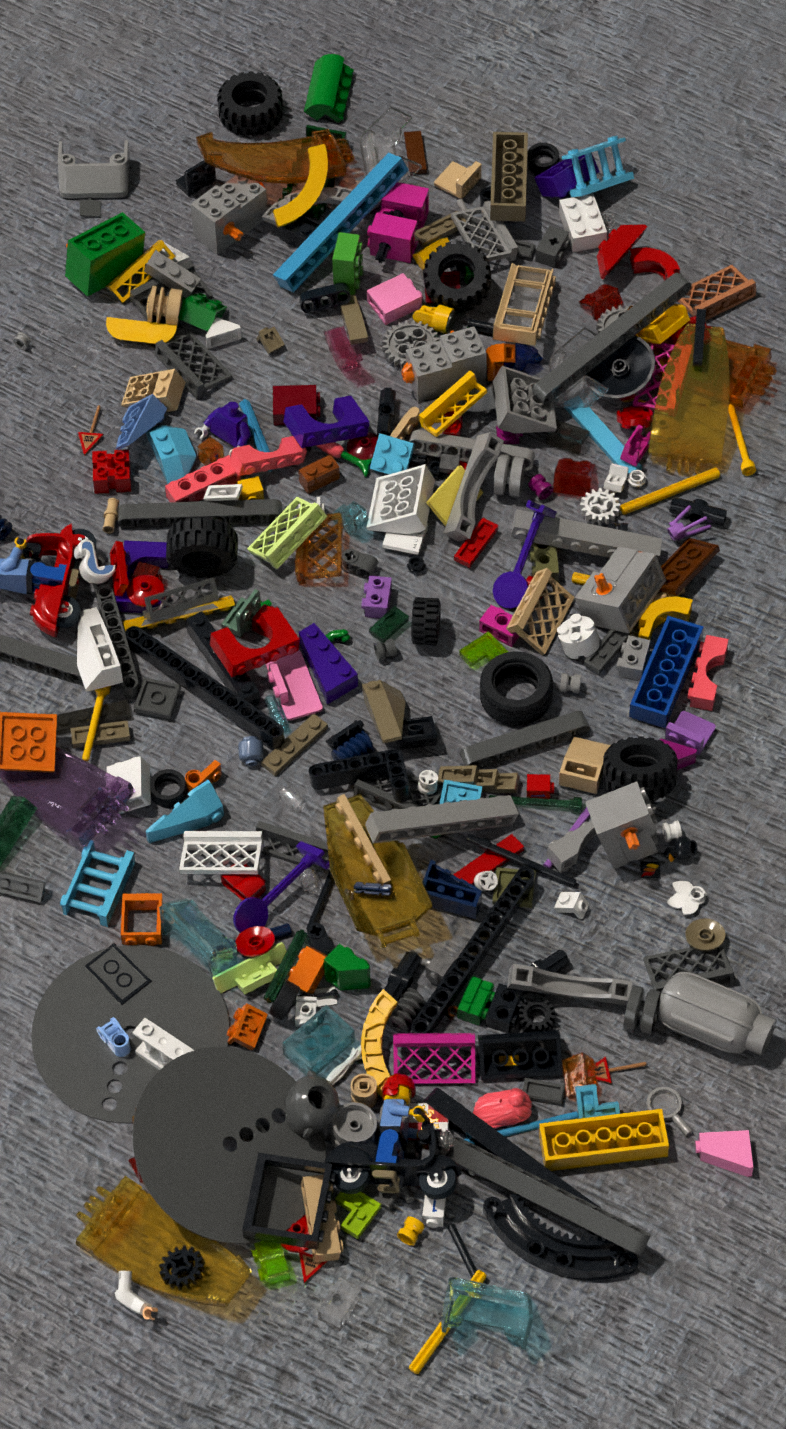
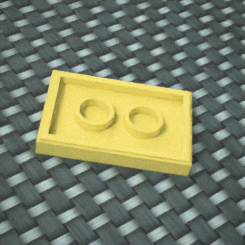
M461 465L456 467L426 502L445 527L465 473V469ZM481 489L479 490L477 500L483 494Z

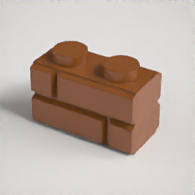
M328 455L299 469V482L309 494L340 479L339 465L331 455Z

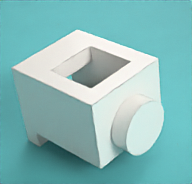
M296 996L295 1027L302 1029L316 1028L317 997Z

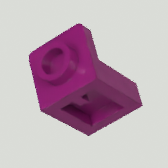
M496 426V435L504 440L503 444H519V437H523V433L514 434L503 431Z

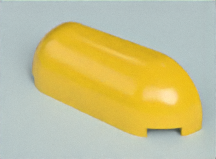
M111 317L106 319L108 332L114 338L124 341L156 344V342L163 340L166 343L174 337L177 330V325Z

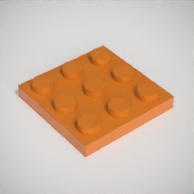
M0 712V770L54 773L57 714Z

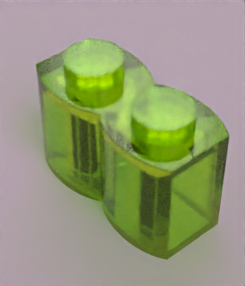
M266 1241L254 1243L255 1250L252 1251L254 1263L258 1262L260 1266L257 1269L259 1280L264 1281L265 1286L290 1280V1273L281 1244Z

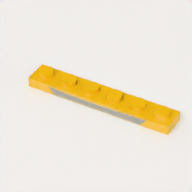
M231 595L221 597L217 601L153 620L146 619L144 616L122 621L125 631L132 626L139 628L147 626V629L157 627L159 623L172 624L176 622V619L180 618L186 620L201 611L205 615L212 614L213 610L218 609L226 611L231 609L230 606L235 605L234 598Z

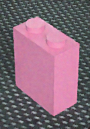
M404 273L367 290L368 304L385 325L422 307V293L416 290L412 280L407 278Z

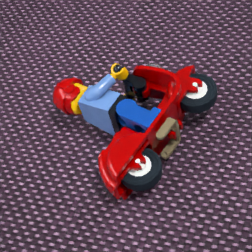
M72 523L63 528L60 534L47 533L46 530L38 528L31 532V535L27 537V541L17 537L15 538L16 547L12 549L10 556L6 559H0V589L22 594H32L34 592V600L36 602L35 605H31L30 616H33V622L42 632L56 638L59 628L73 626L80 617V606L76 601L81 574L79 569H73L75 561H82V559L74 557V549L82 540L88 539L94 543L96 551L94 535L85 529L72 530ZM42 556H57L54 567L46 566L39 561ZM69 586H70V587H71L70 595L67 596L68 590H69Z

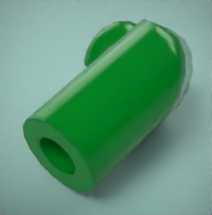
M346 629L333 630L325 635L330 642L340 638L341 642L344 643L351 638Z

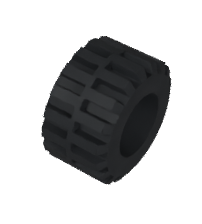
M415 598L411 622V640L413 644L437 645L441 618V602L439 598Z

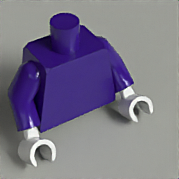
M229 402L225 406L218 407L211 412L203 422L204 426L196 428L194 434H198L201 430L202 435L200 438H205L208 435L207 429L210 428L211 433L232 446L241 447L246 446L251 432L248 426L247 415L238 410V403Z

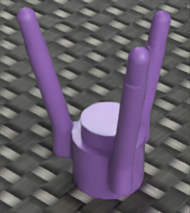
M689 505L669 523L670 527L667 528V531L674 541H679L684 537L711 528V525H707L686 532L688 529L707 520V517L705 516L685 527L682 523L678 524L677 522L691 509Z

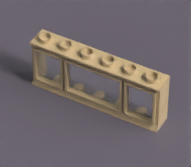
M511 264L494 322L493 340L536 345L537 339L541 338L542 328L544 327L547 310L550 305V297H552L553 287H555L556 276H553L554 269L550 271Z

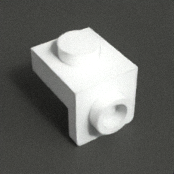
M612 463L603 488L608 489L610 492L621 493L626 485L629 468Z
M561 892L554 909L558 913H574L578 919H583L589 903L581 892Z

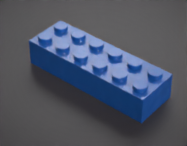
M667 616L630 703L629 717L666 728L703 639L704 626Z

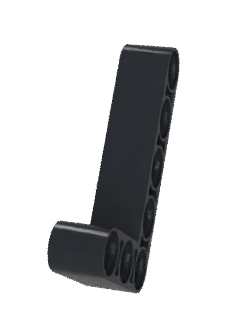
M397 749L318 763L309 768L310 783L312 788L316 790L353 784L358 779L368 781L389 777L395 801L405 802L409 800L411 795L403 755Z

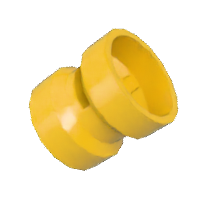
M408 1216L404 1221V1227L398 1231L397 1237L403 1243L414 1246L418 1240L417 1236L422 1234L425 1226L420 1220Z

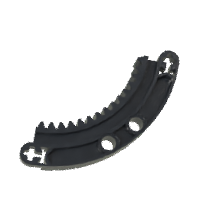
M510 1194V1198L500 1201L497 1197H489L484 1201V1214L497 1236L516 1255L541 1270L571 1279L605 1280L632 1274L638 1268V1257L634 1253H625L623 1247L607 1239L603 1241L600 1236H598L597 1241H594L593 1237L586 1241L584 1236L577 1240L576 1235L569 1239L568 1233L561 1236L560 1230L553 1233V1227L546 1229L547 1223L540 1225V1218L534 1219V1213L529 1214V1207H525V1202L521 1201V1195ZM490 1204L496 1207L495 1212H493L492 1208H489ZM538 1250L540 1253L532 1254L531 1251ZM629 1260V1262H632V1266L629 1267L628 1264H625V1261ZM564 1261V1262H566L567 1264H566V1265H559L558 1262Z

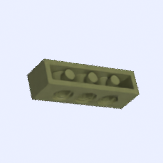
M533 542V551H530V562H534V566L531 567L532 576L534 577L536 572L548 568L552 572L551 577L559 583L556 547Z

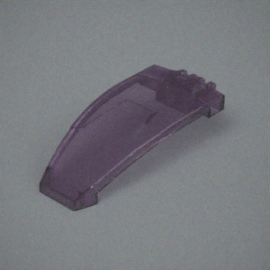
M58 747L55 750L54 773L0 770L2 782L34 816L53 830L83 847L99 832L107 834L106 824L115 826V820L119 821L121 819L118 811H129L126 802L135 793L132 784L119 776L115 777Z

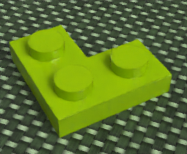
M340 1191L335 1198V1202L350 1211L340 1225L341 1229L359 1239L381 1209V1204L362 1192L349 1195Z

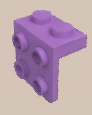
M682 711L674 724L668 723L665 740L697 749V755H700L715 731L716 726L687 711Z

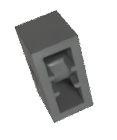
M549 225L536 248L535 261L555 268L557 263L562 261L565 249L568 250L570 246L569 232Z

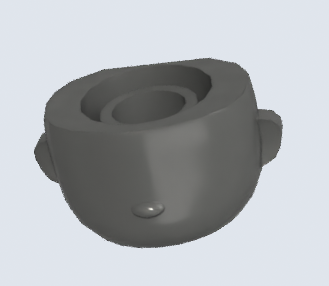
M308 1071L307 1076L297 1080L289 1089L286 1098V1121L290 1129L296 1134L303 1136V1138H309L322 1132L332 1122L339 1109V1096L335 1087L327 1079L317 1076L314 1071ZM309 1100L314 1102L316 1108L310 1104Z

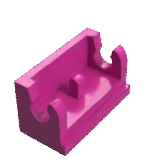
M639 424L626 442L620 457L621 460L635 467L648 450L651 439V432L647 434V437L642 436L643 426Z

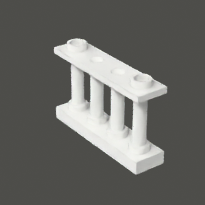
M144 1018L132 1032L133 1035L143 1041L135 1050L136 1055L159 1070L175 1058L194 1051L147 1018Z

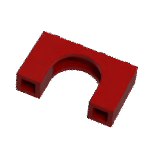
M278 607L261 613L260 626L270 640L269 644L262 648L252 649L241 645L228 627L211 633L210 646L231 677L243 675L247 671L260 668L267 663L275 662L282 657L293 655L299 651L300 639Z

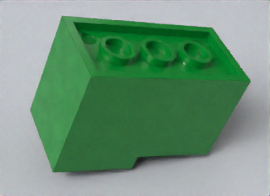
M122 212L69 239L66 244L65 277L87 297L105 288L115 277L143 254L145 231Z

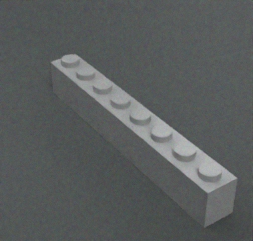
M516 509L510 538L525 541L533 521L531 520L533 512ZM544 517L543 522L540 523L534 543L608 558L611 557L619 546L656 554L659 561L662 538L558 517Z
M499 795L492 798L462 800L452 803L445 802L437 805L429 804L421 807L412 806L405 809H392L381 812L375 811L370 813L365 826L374 844L512 826L519 813L511 795Z

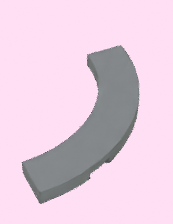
M338 186L323 188L314 204H340L351 193L352 189ZM302 189L284 196V199L278 203L275 202L262 216L263 221L276 225L273 210L291 202Z

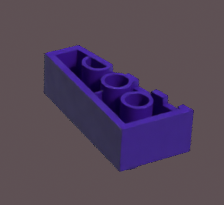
M315 623L299 631V645L312 669V673L318 682L319 689L323 693L327 705L358 687V673Z

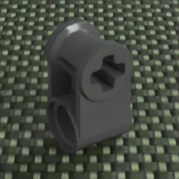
M346 549L342 553L343 561L341 567L343 571L360 576L363 579H369V576L373 575L378 565L377 558L354 549Z

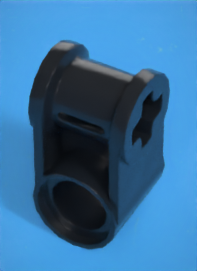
M312 923L308 926L307 941L309 946L328 956L335 948L324 926L320 923Z

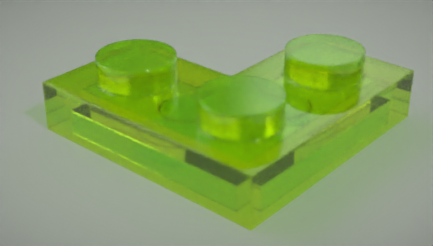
M488 631L460 649L459 655L472 667L485 657L491 661L496 656L508 651Z

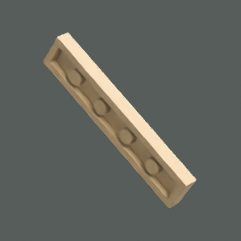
M345 794L337 797L335 807L340 815L343 814L345 817V826L349 832H353L357 848L362 849L364 852L363 859L366 865H371L374 871L372 873L376 883L382 884V886L389 884L391 879Z

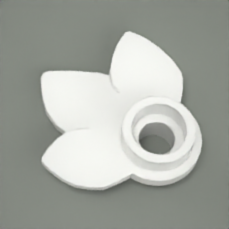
M676 881L672 883L676 894L667 903L674 909H682L683 915H691L697 911L699 905L705 902L706 892L703 888L693 886L690 882Z

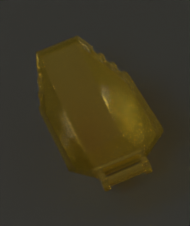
M360 794L347 798L391 879L389 884L392 885L391 896H382V894L368 895L364 894V892L356 894L354 893L356 882H364V884L376 883L372 875L374 871L371 865H366L363 859L365 854L362 849L357 848L353 832L347 830L344 823L346 821L343 814L340 815L335 807L337 803L333 802L324 805L330 872L356 931L376 936L381 948L387 947V944L412 936L414 938L419 937L420 933L416 922L432 907V903L406 846L398 840L373 844L365 824L370 813L374 812V809ZM407 926L410 927V929L386 937L383 936V934L395 931Z

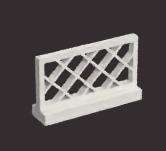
M184 831V845L179 867L180 874H258L261 852L264 849L262 831ZM188 850H198L192 855L188 852ZM208 850H217L213 854L207 852ZM227 851H235V852L230 855ZM246 851H255V852L249 855ZM202 854L207 857L202 861L196 859ZM223 854L226 858L219 862L216 858ZM241 854L246 857L240 862L235 859ZM191 861L196 864L193 867H185ZM210 861H212L215 864L212 867L204 866ZM230 861L235 864L232 867L224 866ZM250 861L254 864V867L243 866Z

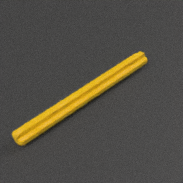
M715 467L620 505V511L625 515L720 477V471Z
M477 1270L409 1365L411 1372L419 1374L476 1294L479 1286L486 1280L487 1275L484 1272Z

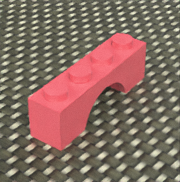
M294 436L282 438L279 449L273 452H261L250 445L233 448L229 461L238 476L250 475L291 465H299L304 462L307 449L301 448Z
M706 635L705 641H701L699 653L702 654L701 657H697L695 668H698L697 673L693 672L691 680L694 686L689 688L687 699H691L690 707L713 711L717 685L710 681L707 677V672L713 667L724 665L729 639Z

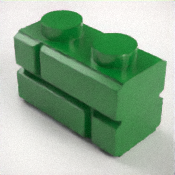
M473 976L457 1009V1018L477 1026L480 1025L482 1019L486 1020L489 1003L492 1002L495 994L494 984Z

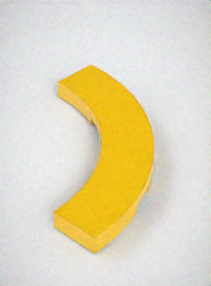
M325 144L307 149L310 162L307 182L296 198L288 204L273 210L277 228L297 220L318 199L324 187L328 170Z
M384 989L372 1003L361 1035V1053L364 1068L367 1074L373 1076L376 1080L377 1092L382 1098V1087L385 1080L390 1076L383 1057V1033L391 1013L399 1004Z

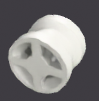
M432 770L422 771L419 775V791L426 795L435 793L438 775Z
M678 820L672 824L662 823L665 842H670L672 839L677 840L678 837L682 836Z
M483 871L475 876L474 884L481 891H489L497 886L498 878L492 871Z

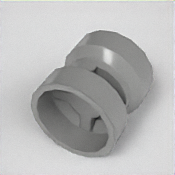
M562 673L560 692L572 691L579 694L581 675L569 676L568 673Z

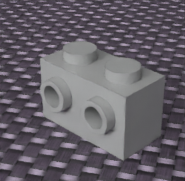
M628 635L627 642H623L621 648L623 656L622 658L619 657L617 662V669H620L619 677L640 681L650 651V640Z

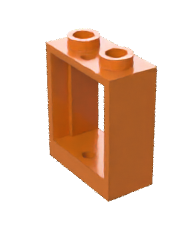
M162 893L122 894V945H162ZM129 910H157L156 932H128Z

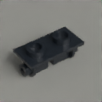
M355 720L354 723L332 735L331 738L326 740V743L333 750H337L338 746H343L344 742H349L350 738H355V735L361 734V731H364L367 735L368 733L362 728L364 727L363 722Z

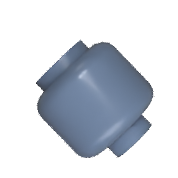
M247 736L239 742L238 753L240 761L245 762L247 766H255L264 758L263 742L258 740V737Z

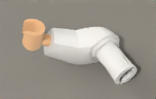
M119 1271L118 1290L115 1292L116 1299L125 1307L142 1315L145 1319L155 1320V1318H152L151 1312H158V1309L131 1290L132 1271Z

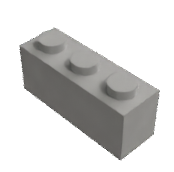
M155 250L144 269V272L169 288L183 290V297L185 298L194 293L201 278Z

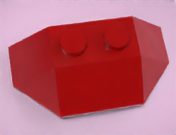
M645 224L620 225L617 230L613 229L610 232L607 241L603 240L600 243L597 261L601 279L604 280L643 236L648 226Z

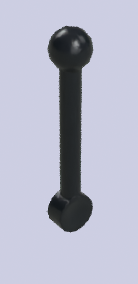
M332 989L330 992L310 995L309 997H336L338 991Z

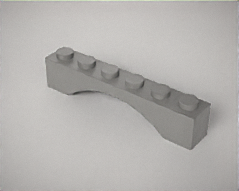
M490 432L478 435L443 533L457 542L470 539L476 523L475 505L479 490L488 471L498 458L504 440Z
M651 803L652 810L655 813L656 807ZM592 820L584 822L578 829L567 832L564 837L559 840H553L548 845L546 857L560 873L575 865L585 845L597 836Z
M513 964L509 968L507 988L626 1006L632 989V981L613 978L577 977L549 972L533 966Z

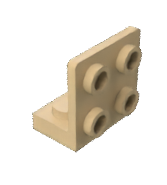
M453 161L434 181V186L463 199L481 179L482 164L475 161L472 166L466 168Z

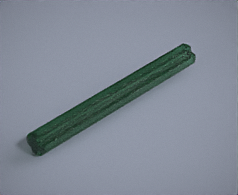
M303 929L296 932L264 995V1000L269 1004L275 1002L308 936Z

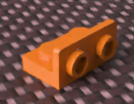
M248 1003L242 1008H238L233 1016L235 1022L227 1031V1036H229L227 1043L232 1044L236 1042L253 1050L268 1014Z

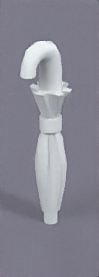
M361 1045L357 1049L352 1048L350 1056L343 1063L335 1067L326 1079L332 1085L345 1075L348 1068L355 1061L362 1059Z

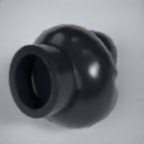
M687 836L678 837L675 848L667 847L664 855L670 862H673L676 857L679 860L685 861L690 856L696 855L697 843L695 840H690Z

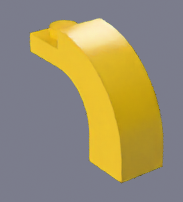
M665 597L649 604L639 619L638 629L640 631L638 638L651 640L653 631L657 626L665 623L667 616L688 622L692 612L693 600L684 597Z

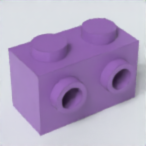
M369 576L368 583L364 585L366 598H362L361 609H365V617L387 619L392 591V578Z

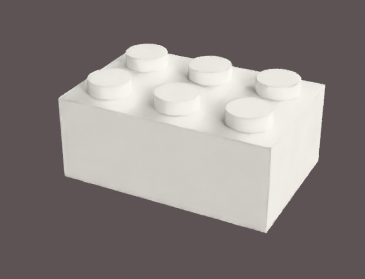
M593 193L559 200V215L564 230L569 232L572 252L598 248L603 240L607 241V230Z

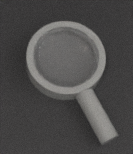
M659 1087L651 1091L647 1097V1110L662 1109L664 1122L673 1120L685 1136H689L692 1133L689 1126L679 1116L682 1105L680 1095L669 1087Z

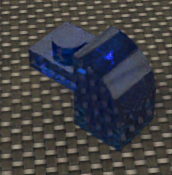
M515 343L516 363H506L504 366L523 372L528 363L539 364L543 358L535 347Z

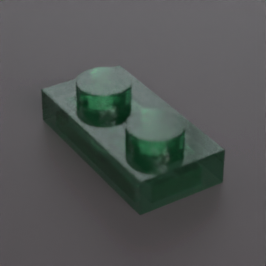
M394 606L369 628V633L384 643L409 621V616Z

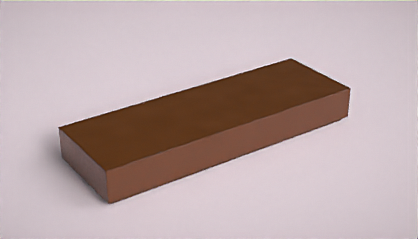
M421 131L404 132L409 175L427 173Z

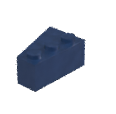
M431 859L419 890V904L476 919L482 903V891L464 879H459L452 875L448 869L444 870L436 865V862Z

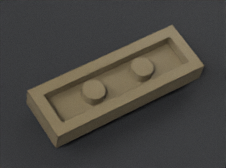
M451 214L417 230L415 232V239L424 248L458 231L451 219ZM458 218L459 220L466 222L465 218Z
M128 720L98 724L93 746L130 741ZM90 726L70 728L73 748L85 747Z

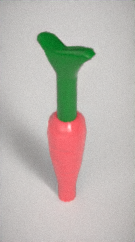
M336 442L316 445L328 455L334 458H343L358 466L364 477H367L372 458L361 460L345 452L344 448Z

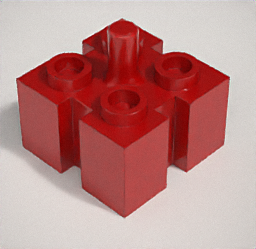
M129 449L114 450V454H107V450L92 451L94 493H109V489H116L117 493L131 492Z

